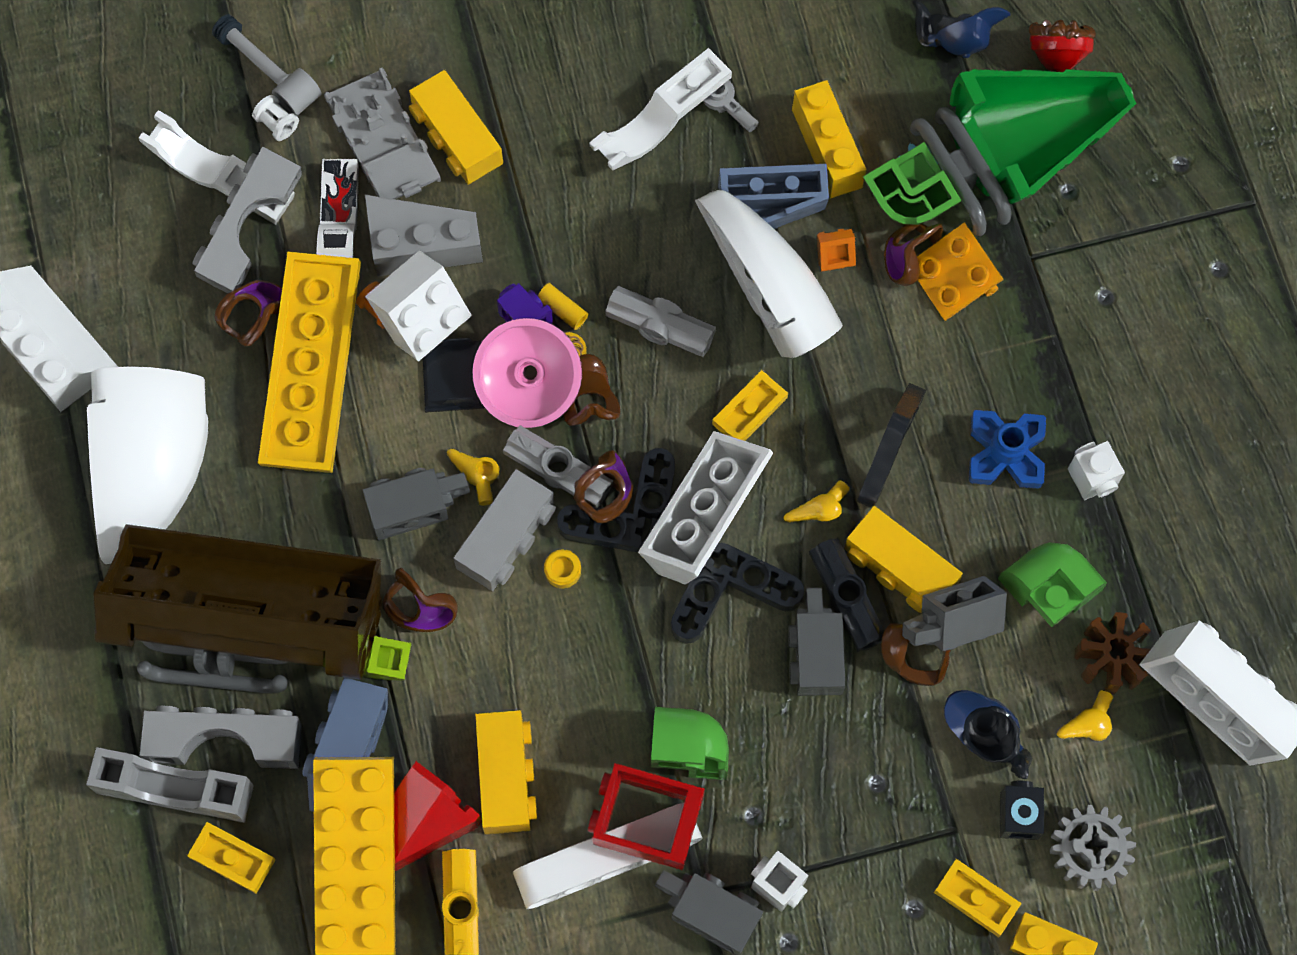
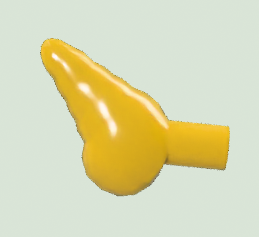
M448 449L447 456L461 473L465 474L470 484L476 486L479 505L492 504L493 496L490 485L499 475L500 468L497 462L489 457L477 458L455 449Z
M838 481L827 494H820L803 505L792 509L784 515L783 519L786 522L819 520L823 522L838 518L842 513L839 501L849 492V486L843 481Z
M1099 691L1093 707L1085 709L1074 719L1063 725L1057 731V736L1062 739L1089 737L1095 741L1106 739L1112 731V724L1107 711L1112 702L1113 695L1106 691Z

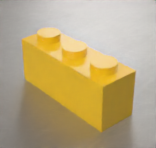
M445 70L409 90L412 104L408 107L413 118L418 124L424 122L429 129L427 135L431 143L437 150L441 148L448 156L446 162L456 177L461 175L469 185L503 164L502 148Z
M828 81L795 90L792 112L814 163L827 164L830 199L863 188V176L866 174V167Z
M876 506L872 507L848 536L844 550L848 552L847 556L854 564L861 568L867 566L877 574V580L884 587L892 591L894 589L898 590L907 597L906 602L909 606L919 613H922L923 595L957 585L963 575L960 570Z
M521 710L475 714L484 833L497 834L531 831L530 820L537 819L536 797H528L527 782L534 781L533 758L526 759L525 744H532L530 721L523 722Z

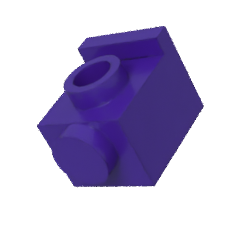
M520 283L517 285L510 284L499 294L497 299L498 314L505 322L530 318L542 320L550 324L553 323L552 309L548 305L543 307V303L532 290L527 292Z

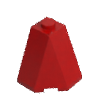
M417 761L394 792L395 871L477 829L482 823L480 815L471 806L466 805L463 807L460 804L462 802L461 799L455 795L456 792Z

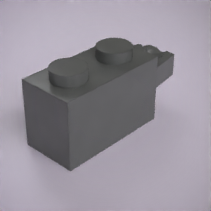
M425 468L413 469L407 472L405 477L392 481L387 478L380 479L371 483L369 488L362 489L378 541L449 520L446 507L454 504L453 498L470 493L464 473L446 477L444 472L435 474L434 468L429 470Z
M982 576L923 595L922 614L903 622L902 636L908 639L914 646L934 644L941 651H946L1003 632L1007 592L987 577Z
M807 588L805 593L806 609H798L795 625H789L788 627L789 648H796V662H790V684H797V696L842 695L845 689L842 613H832L831 608H823L822 588Z
M663 870L655 885L656 888L672 896L668 904L675 908L672 913L673 921L733 955L742 954L763 914V911L757 908L759 902L742 892H739L737 896L723 889L725 886L723 881L708 873H705L703 877L696 873L693 876L685 873L682 879H679Z

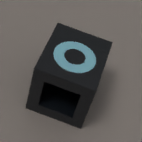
M1012 781L1010 786H1005L1000 792V838L1039 840L1044 834V788L1034 787V783L1031 781Z

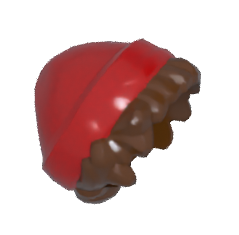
M1044 20L1042 24L1034 22L1029 25L1031 49L1035 52L1041 64L1049 71L1064 72L1066 69L1072 70L1093 51V39L1096 33L1088 25L1079 27L1075 20H1072L1067 26L1063 20H1057L1053 25H1051L1049 20Z

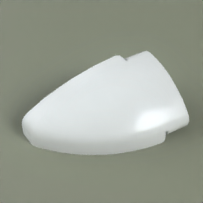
M724 190L712 191L695 200L751 307L760 316L781 357H798L819 346L842 328L843 325L828 296L806 263L787 241L756 212ZM745 269L747 270V272H748V274L750 275L751 279H749V278L746 276V274H745ZM762 298L766 302L771 312H768L764 309L762 305Z
M107 367L91 372L92 404L87 407L90 474L98 551L104 564L112 563L119 547L120 535L126 524L166 529L172 523L191 492L203 461L208 437L205 379L201 376L151 367Z

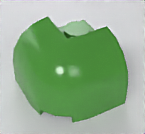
M925 142L863 176L881 209L890 219L903 225H919L928 222L961 202L944 170L940 169Z
M1051 542L1041 544L1028 551L1005 569L998 578L1022 607L1030 602L1051 627L1073 611L1075 613L1099 594L1107 584L1081 553L1068 544Z
M655 707L651 767L689 770L688 778L726 780L729 747L727 735L720 723L709 714L694 709Z

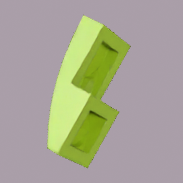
M374 636L373 645L362 677L404 681L411 643Z

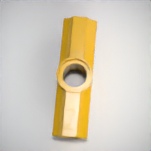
M451 849L442 851V911L444 915L445 955H479L476 850ZM461 900L470 903L471 912L467 917L455 919L451 916L450 911L454 903Z

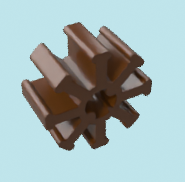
M1116 612L1108 622L1110 632L1101 623L1102 619L1100 617L1094 619L1084 631V635L1089 636L1093 642L1083 638L1075 648L1074 658L1076 660L1080 658L1097 660L1093 665H1087L1081 673V678L1087 684H1090L1096 675L1104 670L1107 672V681L1103 691L1110 694H1116L1123 685L1121 675L1130 684V689L1136 688L1148 675V672L1142 671L1138 665L1151 649L1139 648L1134 645L1138 642L1142 643L1151 630L1142 622L1130 636L1124 635V625L1128 614ZM1117 648L1122 654L1113 658L1109 652Z

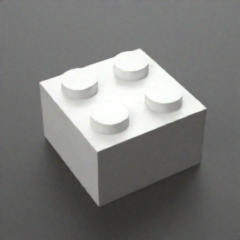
M420 250L365 296L394 343L418 362L472 316L444 267Z

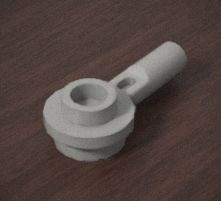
M729 80L703 100V103L712 110H717L719 113L727 111L748 132H752L759 123L734 99V86Z

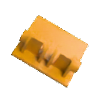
M965 222L917 256L920 266L918 282L944 321H947L984 293L986 296L994 294L999 289L997 284L1004 280Z

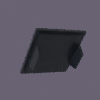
M470 338L444 339L442 343H439L423 357L425 413L486 409L477 396L473 383V363L477 350L483 340L473 341Z

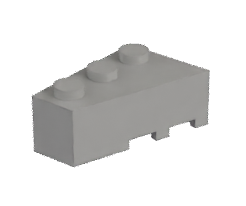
M365 195L373 261L378 277L391 275L419 250L443 267L483 262L476 212Z

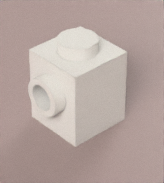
M1108 441L1097 446L1095 442H1091L1075 451L1076 455L1070 463L1068 471L1084 501L1096 495L1099 498L1104 497L1118 489V483L1125 472Z
M779 851L771 859L764 856L751 873L755 877L751 888L780 912L787 905L794 909L808 891L803 887L808 875Z

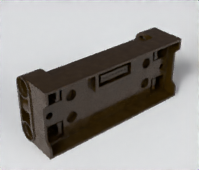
M126 524L120 535L119 547L104 580L98 582L93 593L96 621L95 641L103 644L133 647L137 640L321 667L325 666L326 675L361 680L381 617V559Z

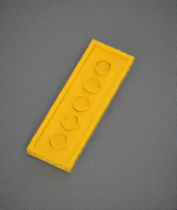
M287 252L258 458L260 466L333 473L361 266L358 258Z
M315 757L313 759L315 955H395L394 757Z

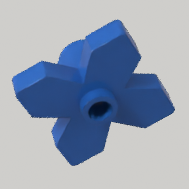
M975 410L971 417V436L986 449L971 458L969 463V482L972 484L991 485L1006 469L1019 487L1041 488L1044 483L1045 463L1029 450L1044 440L1046 417L1044 415L1023 414L1016 423L1004 424L995 411Z

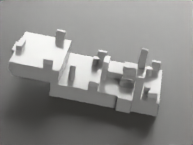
M379 68V71L335 91L326 92L324 97L333 113V122L338 132H343L361 169L378 197L397 199L405 196L407 198L421 192L422 187L435 181H441V177L427 152L428 147L425 141L418 139L409 122L410 117L408 113L403 111L401 107V98L395 88L392 89L383 68Z

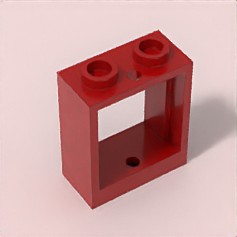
M614 763L612 773L605 772L603 775L599 795L605 797L601 810H593L587 832L594 833L592 837L593 845L683 870L705 789ZM621 783L685 801L671 852L606 834Z

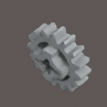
M1088 805L1084 810V815L1077 808L1073 809L1070 812L1072 821L1063 817L1058 822L1063 831L1055 830L1051 835V838L1059 842V844L1050 848L1051 854L1060 856L1054 867L1055 869L1062 867L1067 869L1063 878L1065 881L1070 880L1073 876L1078 878L1077 888L1082 889L1087 882H1091L1093 891H1098L1101 888L1102 881L1110 888L1116 884L1114 874L1122 879L1128 874L1126 868L1122 865H1132L1135 861L1134 857L1127 854V851L1136 847V842L1126 840V836L1132 829L1131 827L1123 829L1119 827L1118 824L1122 819L1121 815H1117L1113 819L1108 818L1107 807H1104L1098 814H1095L1093 806ZM1082 825L1080 830L1081 837L1068 841L1073 829ZM1101 826L1107 829L1113 837H1110L1107 833H1105L1101 829ZM1090 840H1092L1093 846L1100 847V851L1095 856L1092 849H1086L1085 847ZM1117 855L1113 866L1104 871L1106 857ZM1072 858H1075L1076 860H1078V861L1084 866V869H1085V870H1083L1082 868H1080V867L1073 861Z

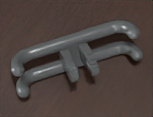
M940 107L934 117L937 124H946L961 148L950 154L929 122L923 118L914 119L910 125L911 133L915 136H922L939 166L944 170L970 215L972 233L978 237L984 235L987 224L983 209L972 192L975 187L974 185H976L977 177H979L995 204L997 222L1001 225H1007L1011 220L1009 200L955 112L949 107Z
M142 641L146 647L154 651L194 656L193 662L197 671L163 668L152 665L147 661H141L137 666L138 673L152 681L269 694L280 693L287 688V679L282 675H277L273 679L233 675L235 661L263 664L287 663L286 661Z

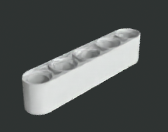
M684 803L671 806L608 831L606 834L671 852ZM697 823L690 846L703 839ZM593 838L523 865L514 870L513 875L526 909H532L652 861L593 845Z

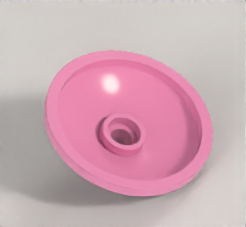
M523 318L498 326L482 341L475 355L473 383L477 396L490 414L498 420L515 427L520 425L524 428L539 427L558 419L571 407L581 386V361L574 344L563 331L542 320ZM530 365L537 370V375L532 380L528 379L525 375V369Z

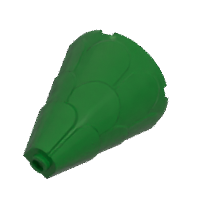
M972 69L959 73L953 84L950 96V105L952 107L956 106V115L1003 188L1010 204L1017 203L1035 194L1058 171L1066 168L1086 147L1096 144L1137 104L1133 97V91L1126 83L1122 73L1066 69L1064 72L1024 69L1022 71ZM954 139L956 149H961L956 140ZM977 177L976 186L986 196H990L979 177Z

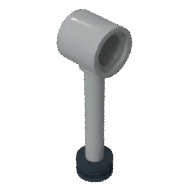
M224 15L215 23L212 35L223 45L232 43L277 84V87L272 90V94L278 98L280 106L289 114L292 113L298 116L321 96L320 88L304 70L297 68L292 74H286L241 33L242 24L232 15Z

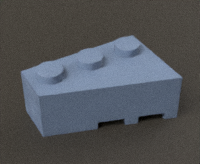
M827 164L720 168L718 189L724 190L742 201L775 229L825 210L829 200Z
M344 678L339 691L333 690L328 703L329 718L327 722L322 721L317 730L315 743L318 746L315 754H308L303 768V776L307 777L309 811L314 812L313 759L315 757H370V754L375 752L388 710L387 688Z

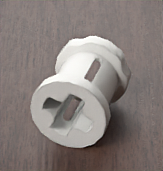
M268 95L256 105L252 113L253 119L259 123L263 122L273 132L272 135L277 141L288 138L296 130L299 118L295 114H289L279 105V100L274 95Z

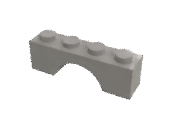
M265 147L261 148L258 155L253 153L248 159L243 171L247 176L241 186L235 184L227 199V203L230 206L225 216H217L210 229V234L213 237L207 248L204 246L200 247L192 265L196 266L194 272L197 278L226 293L240 288L252 267L250 259L243 252L239 244V234L243 222L250 213L259 207L271 204L286 205L302 175L301 166Z
M157 706L156 711H144L140 757L158 764L185 765L191 753L200 744L215 737L226 736L246 743L251 748L254 759L261 768L298 769L302 723L297 716H292L293 712L280 709L270 710L269 715H255L254 710L246 708L232 709L231 714L217 713L216 709L210 707H196L194 712H179L177 707Z
M96 747L86 783L96 794L245 823L254 787L246 776L210 769L206 771L179 769L154 763L133 754Z

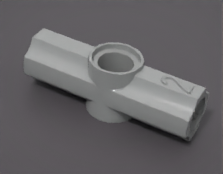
M620 286L613 291L605 311V316L638 329L644 338L659 345L670 343L701 357H704L708 352L716 332L715 326L684 314L679 306L663 298L651 300Z
M521 425L512 432L503 449L504 455L543 477L549 486L561 488L573 496L575 494V482L583 473L591 468L573 457L567 448L554 446ZM554 462H563L568 466L560 473L552 472L549 469V466ZM603 474L600 475L585 491L584 500L590 506L598 508L607 497L613 485V480Z

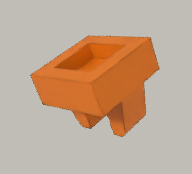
M838 229L836 232L818 233V264L821 272L856 266L855 236L852 229Z

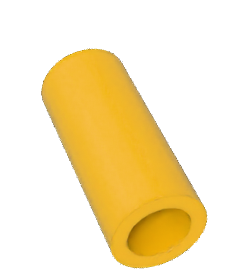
M546 284L538 294L543 305H548L556 316L574 330L580 328L586 321L588 313L552 284Z

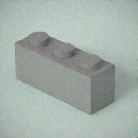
M516 469L453 558L456 569L492 592L499 583L504 585L514 571L512 563L519 553L525 555L535 540V536L532 534L539 524L546 525L552 517L556 508L553 506V492Z

